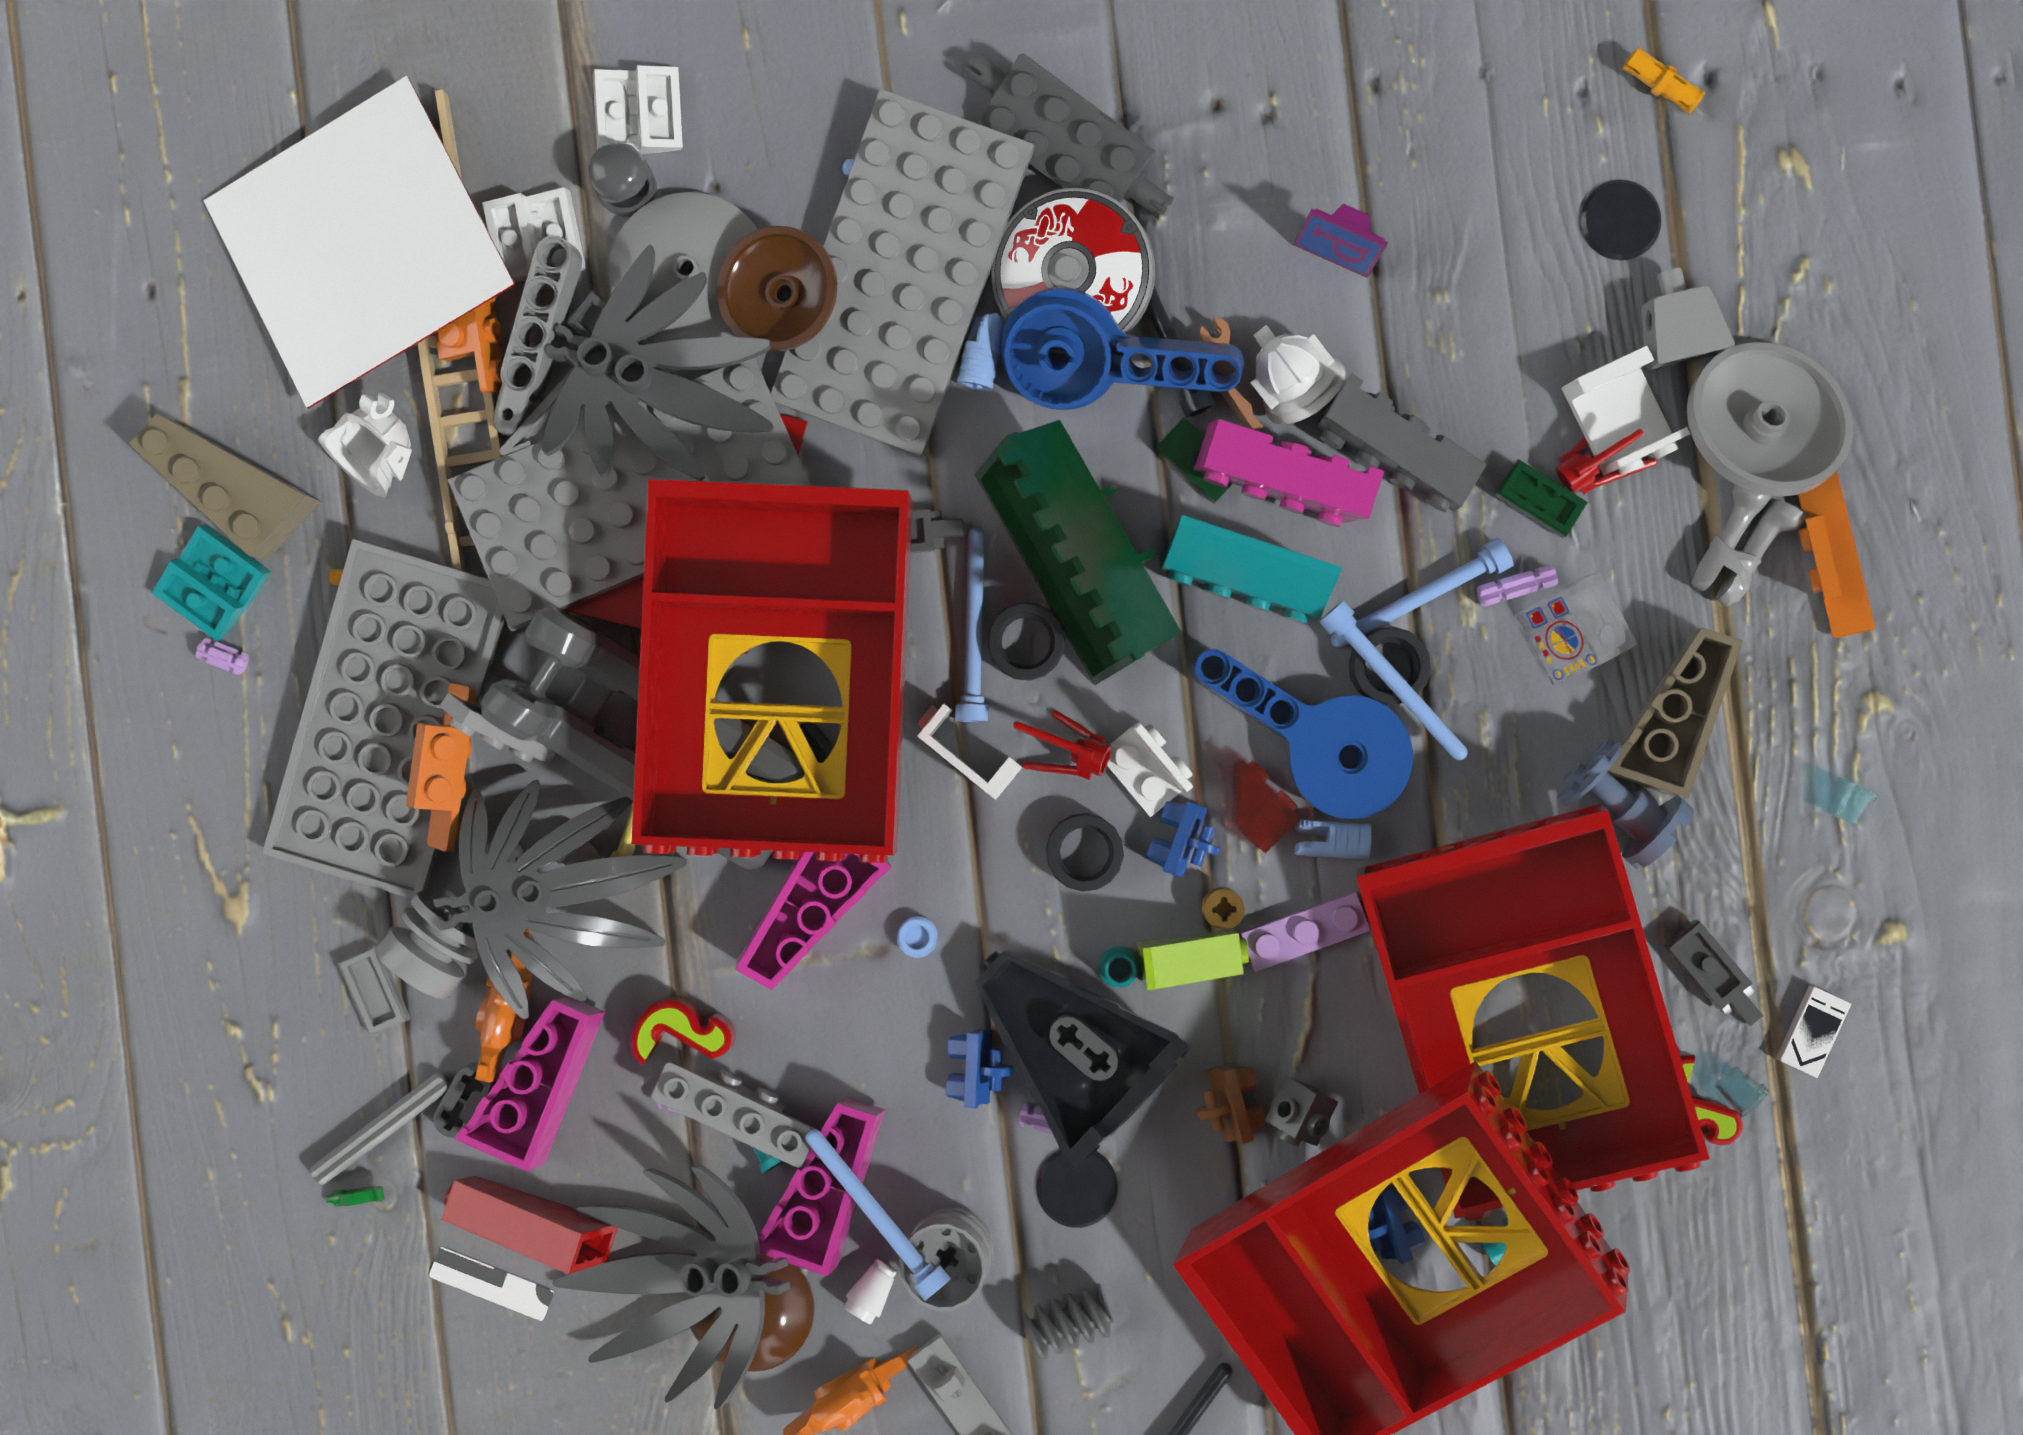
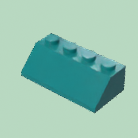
M1182 515L1175 524L1161 567L1162 571L1169 573L1167 579L1170 581L1191 586L1193 580L1208 585L1206 592L1226 599H1230L1231 593L1247 598L1245 605L1268 612L1270 606L1286 611L1284 618L1301 624H1308L1309 619L1317 620L1321 618L1342 569L1340 566Z

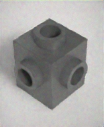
M1286 1076L1279 1092L1271 1102V1109L1265 1121L1279 1129L1276 1134L1277 1137L1294 1146L1299 1147L1301 1141L1318 1146L1321 1137L1328 1131L1330 1119L1337 1107L1338 1101L1309 1084Z

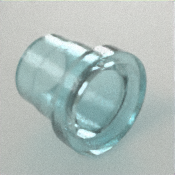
M1839 776L1835 783L1839 786L1831 799L1832 802L1827 812L1856 825L1869 802H1875L1878 795Z
M1738 1066L1728 1071L1715 1085V1088L1734 1107L1733 1110L1738 1111L1741 1118L1755 1109L1769 1093V1089L1764 1084L1758 1085Z

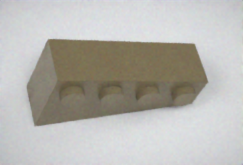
M156 414L129 443L134 450L250 557L267 561L322 502L177 421Z
M1703 627L1692 632L1619 744L1622 746L1621 752L1607 772L1613 777L1672 797L1689 798L1743 640Z

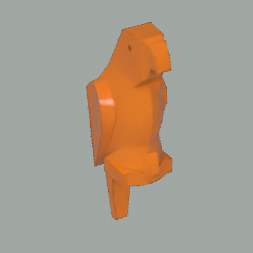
M529 929L524 931V936L528 939L530 937ZM512 953L511 960L520 974L529 1002L532 973L526 971V967ZM488 976L486 985L489 987L475 1022L476 1030L481 1033V1054L475 1079L491 1083L497 1080L509 1046L514 1041L521 1040L526 1019H522L512 1010Z
M918 1346L881 1363H878L876 1358H873L821 1385L814 1391L815 1399L810 1408L783 1428V1435H814L832 1428L841 1431L852 1426L874 1405L879 1407L886 1402L887 1395L885 1393L891 1386L889 1379L909 1365L907 1356L916 1351Z

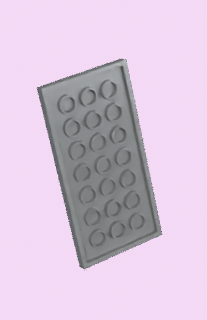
M880 89L823 246L832 259L837 275V298L833 312L826 325L814 338L797 348L786 350L771 391L774 402L923 457L1035 149L1034 144Z
M755 358L722 367L691 381L718 391L759 413L773 423V430L771 432L745 433L707 428L667 415L642 401L637 402L660 420L688 449L704 472L705 479L702 481L811 486ZM617 411L608 414L614 436V457L610 473L607 477L600 476L591 459L587 447L584 424L577 426L569 441L550 456L543 453V441L448 479L508 627L512 632L529 625L537 611L548 607L566 610L643 578L648 479L698 481L671 467L651 452L629 429Z
M352 539L262 851L263 855L410 899L419 891L426 892L438 849L427 845L431 810L413 809L406 806L417 723L444 724L445 711L439 706L448 693L450 683L476 687V698L480 707L505 621L488 578L358 539Z

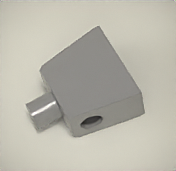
M1681 268L1657 274L1662 296L1651 299L1642 306L1641 310L1644 347L1648 346L1654 358V361L1646 365L1647 371L1717 355L1735 346L1734 339L1717 300L1708 285L1687 289Z

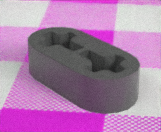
M1064 1014L1058 1016L1053 1021L1049 1034L1051 1044L1086 1076L1093 1080L1101 1081L1108 1079L1115 1073L1118 1064L1116 1050L1082 1019L1073 1014ZM1071 1024H1074L1077 1027L1075 1035L1083 1042L1082 1045L1079 1047L1069 1039L1064 1043L1060 1042L1061 1032L1058 1027L1063 1025L1068 1028ZM1089 1047L1098 1055L1103 1051L1107 1052L1106 1060L1109 1067L1104 1069L1099 1066L1095 1070L1090 1067L1092 1059L1084 1052L1086 1048Z
M473 1062L460 1069L435 1112L434 1124L443 1136L456 1137L461 1128L466 1126L476 1112L475 1108L484 1096L488 1095L496 1081L491 1083L480 1081L484 1088H477L471 1093L470 1097L465 1094L471 1083L466 1079V1076H472L477 1072L479 1062ZM462 1103L465 1106L459 1118L464 1121V1124L458 1123L452 1127L449 1125L450 1116L446 1114V1111L451 1112Z

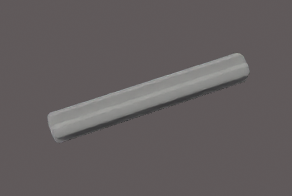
M441 1072L433 1074L311 1166L310 1174L320 1185L329 1182L443 1096L451 1085L448 1079Z

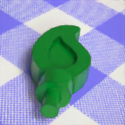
M382 1186L335 1190L332 1195L326 1196V1203H332L335 1207L373 1201L378 1202L385 1199Z

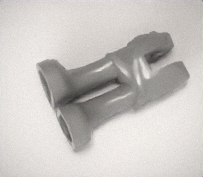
M1735 485L1732 491L1734 507L1720 536L1715 535L1709 549L1694 573L1691 584L1697 589L1705 591L1714 582L1724 565L1731 572L1720 587L1716 600L1726 607L1739 602L1741 597L1748 591L1751 584V576L1762 562L1761 558L1771 542L1781 532L1796 531L1802 527L1805 519H1807L1804 512L1781 500L1769 501L1771 498L1769 495L1751 492ZM1765 507L1756 528L1743 550H1735L1737 543L1752 519Z

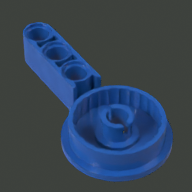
M1049 288L1036 292L1024 299L1013 310L1006 321L1000 343L1003 367L1014 387L1033 403L1056 410H1070L1089 405L1104 395L1113 383L1220 392L1229 391L1240 382L1244 367L1243 354L1236 346L1231 344L1140 337L1126 334L1120 329L1110 311L1100 301L1085 292L1072 288ZM1054 346L1062 347L1071 358L1066 361H1058L1052 357L1049 348ZM1135 353L1145 354L1150 358L1152 365L1147 368L1137 367L1132 362L1131 356ZM1176 357H1186L1192 362L1193 368L1189 371H1180L1174 367L1172 360ZM1219 360H1226L1233 364L1235 371L1229 375H1223L1215 370L1213 364Z
M1218 649L1204 650L1197 653L1192 659L1190 672L1198 684L1287 740L1289 745V766L1293 781L1302 796L1316 809L1338 818H1365L1386 809L1403 792L1412 771V743L1403 722L1386 705L1364 696L1345 695L1309 706L1292 697ZM1208 656L1215 657L1221 665L1219 675L1212 680L1206 678L1201 671V664ZM1244 678L1250 680L1255 687L1253 697L1247 702L1241 701L1236 695V685ZM1279 700L1284 702L1289 710L1287 719L1281 724L1275 723L1270 716L1271 706ZM1350 745L1356 752L1358 764L1344 768L1339 761V753L1343 747Z

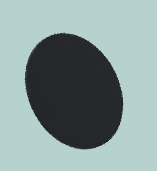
M1613 180L1597 187L1585 200L1580 216L1581 230L1588 245L1599 255L1619 261L1636 258L1649 250L1660 233L1662 221L1659 205L1651 192L1642 185L1629 180Z
M1058 1150L1048 1157L1042 1165L1037 1177L1036 1189L1041 1207L1052 1220L1067 1227L1083 1228L1099 1222L1110 1212L1117 1197L1118 1182L1112 1165L1098 1151L1079 1167L1075 1168L1068 1158L1063 1156L1061 1150Z

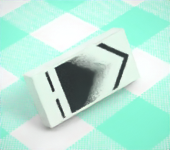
M1809 985L1775 1059L1818 1078L1850 1009L1851 1003Z

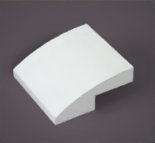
M637 65L635 71L594 69L593 87L597 150L608 143L615 142L632 145L641 154L682 150L678 67Z
M562 187L527 197L518 193L482 202L488 232L514 282L526 281L538 242L550 235L559 236L575 246L582 257L580 271L586 270L571 192L567 188ZM559 249L554 252L551 259L553 267H558L564 263L566 259L565 249Z

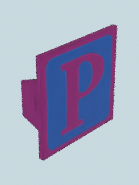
M1343 203L1332 215L1317 208L1315 210L1311 208L1293 245L1367 278L1388 242L1384 241V238L1370 232L1369 214Z

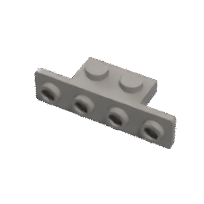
M672 1061L665 1065L651 1095L653 1101L794 1167H802L811 1148L806 1141V1134L816 1128L784 1114L783 1110L786 1105L778 1102L780 1098L778 1095L760 1087L753 1091L741 1085L742 1079L728 1071L720 1070L719 1074L712 1071L707 1077H704Z

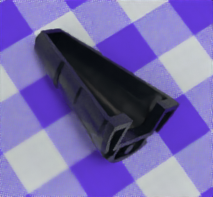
M995 951L980 966L983 974L975 982L1005 1048L1011 1049L1031 1096L1036 1098L1063 1156L1068 1158L1075 1168L1092 1156L1100 1148L1099 1144L1112 1136L1142 1106L1177 1067L1176 1061L1180 1057L1183 1058L1191 1048L1177 1033L1123 1009L1120 1004L1073 984L1072 979L1012 952L1003 951L999 954ZM1073 1014L1079 1017L1112 1045L1116 1050L1118 1064L1115 1073L1111 1077L1101 1081L1091 1079L1054 1048L1049 1034L1050 1026L1058 1016ZM1071 1024L1068 1028L1063 1025L1058 1027L1061 1032L1060 1042L1064 1043L1069 1039L1079 1047L1083 1043L1075 1035L1077 1027L1074 1024ZM1089 1047L1086 1048L1084 1052L1092 1059L1090 1066L1092 1069L1095 1070L1099 1066L1104 1069L1109 1067L1106 1060L1107 1052L1103 1051L1098 1055Z

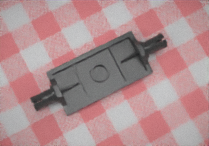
M979 52L970 59L968 63L971 67L966 66L963 74L992 94V100L977 124L1034 144L1035 149L1029 162L1030 165L1063 189H1090L1106 194L1120 203L1124 199L1129 200L1132 198L1155 215L1158 220L1167 211V206L1171 205L1174 197L1169 196L1145 178L1147 173L1144 172V169L1155 150L1024 53L1017 57L1007 73L993 65Z

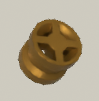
M1217 887L1206 893L1202 899L1201 910L1203 917L1210 925L1217 929L1228 930L1240 924L1244 917L1245 906L1239 894L1229 888Z

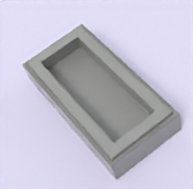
M378 945L337 962L370 1037L411 1019L391 971L376 955L375 949Z

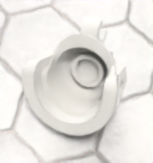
M1265 325L1253 335L1262 349L1256 356V378L1250 383L1263 399L1266 414L1272 422L1285 425L1306 419L1327 405L1340 390L1345 379V367L1339 360L1327 352L1314 334L1308 338L1287 333L1275 337L1269 327Z
M378 393V400H375L368 394H362L359 401L360 409L353 413L346 412L334 425L335 427L325 430L319 436L318 441L327 454L351 478L374 495L386 498L388 488H391L392 477H396L400 481L403 479L412 449H410L411 443L406 425L392 412L394 400L384 393Z

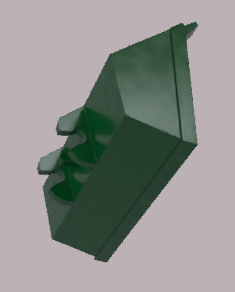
M1061 420L1021 433L1014 432L1005 436L974 475L1051 610L1061 622L1063 631L1094 685H1097L1182 633L1143 563L1155 557L1156 554L1151 548L1137 555L1106 499L1119 492L1117 486L1114 484L1104 489H1099Z

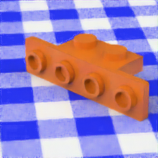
M496 296L436 332L435 338L439 360L452 361L475 355L481 392L499 395L502 386L500 375L504 356L501 343L503 330L497 317Z
M1835 471L1818 487L1798 494L1801 510L1807 516V519H1805L1806 528L1799 529L1798 532L1804 554L1812 552L1816 567L1808 569L1813 593L1822 592L1832 636L1840 638L1871 631L1875 628V623L1839 475Z
M459 683L449 684V693L478 706L476 687ZM446 712L443 725L417 723L406 806L413 809L431 810L427 845L444 852H453L455 841L460 834L459 812L461 800L466 792L464 776L466 762L472 750V741L469 735L457 730L450 724L453 717Z

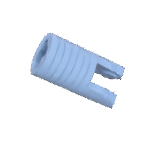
M998 313L986 314L981 317L977 316L972 320L968 339L964 344V353L962 354V363L959 369L960 373L957 378L958 384L977 390H993L1004 324L1003 318Z
M1310 819L1295 820V830H1297V833L1326 836L1325 842L1303 841L1295 844L1294 854L1297 856L1369 859L1371 849L1370 823Z

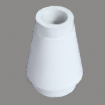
M877 1258L874 1264L869 1267L845 1295L848 1300L843 1308L862 1321L872 1324L876 1316H881L897 1270Z

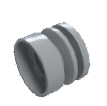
M419 891L411 900L414 909L406 908L401 913L402 920L410 930L399 926L391 927L376 947L375 952L379 960L407 984L434 998L445 1000L450 997L465 976L463 969L455 960L472 964L478 958L475 951L478 949L473 931V923H459L455 928L440 931L438 923L447 922L452 919L454 914L465 911L461 908L453 909L451 906L435 908L433 899H438L439 897L428 892Z
M941 1207L926 1214L915 1226L908 1240L927 1263L932 1262L936 1267L940 1265L951 1279L924 1301L914 1288L917 1284L912 1279L914 1276L913 1272L901 1258L899 1260L900 1278L907 1293L920 1305L935 1311H954L969 1304L981 1291L994 1258L993 1238L987 1225L975 1213L960 1207ZM951 1246L957 1251L951 1259H947L944 1254Z

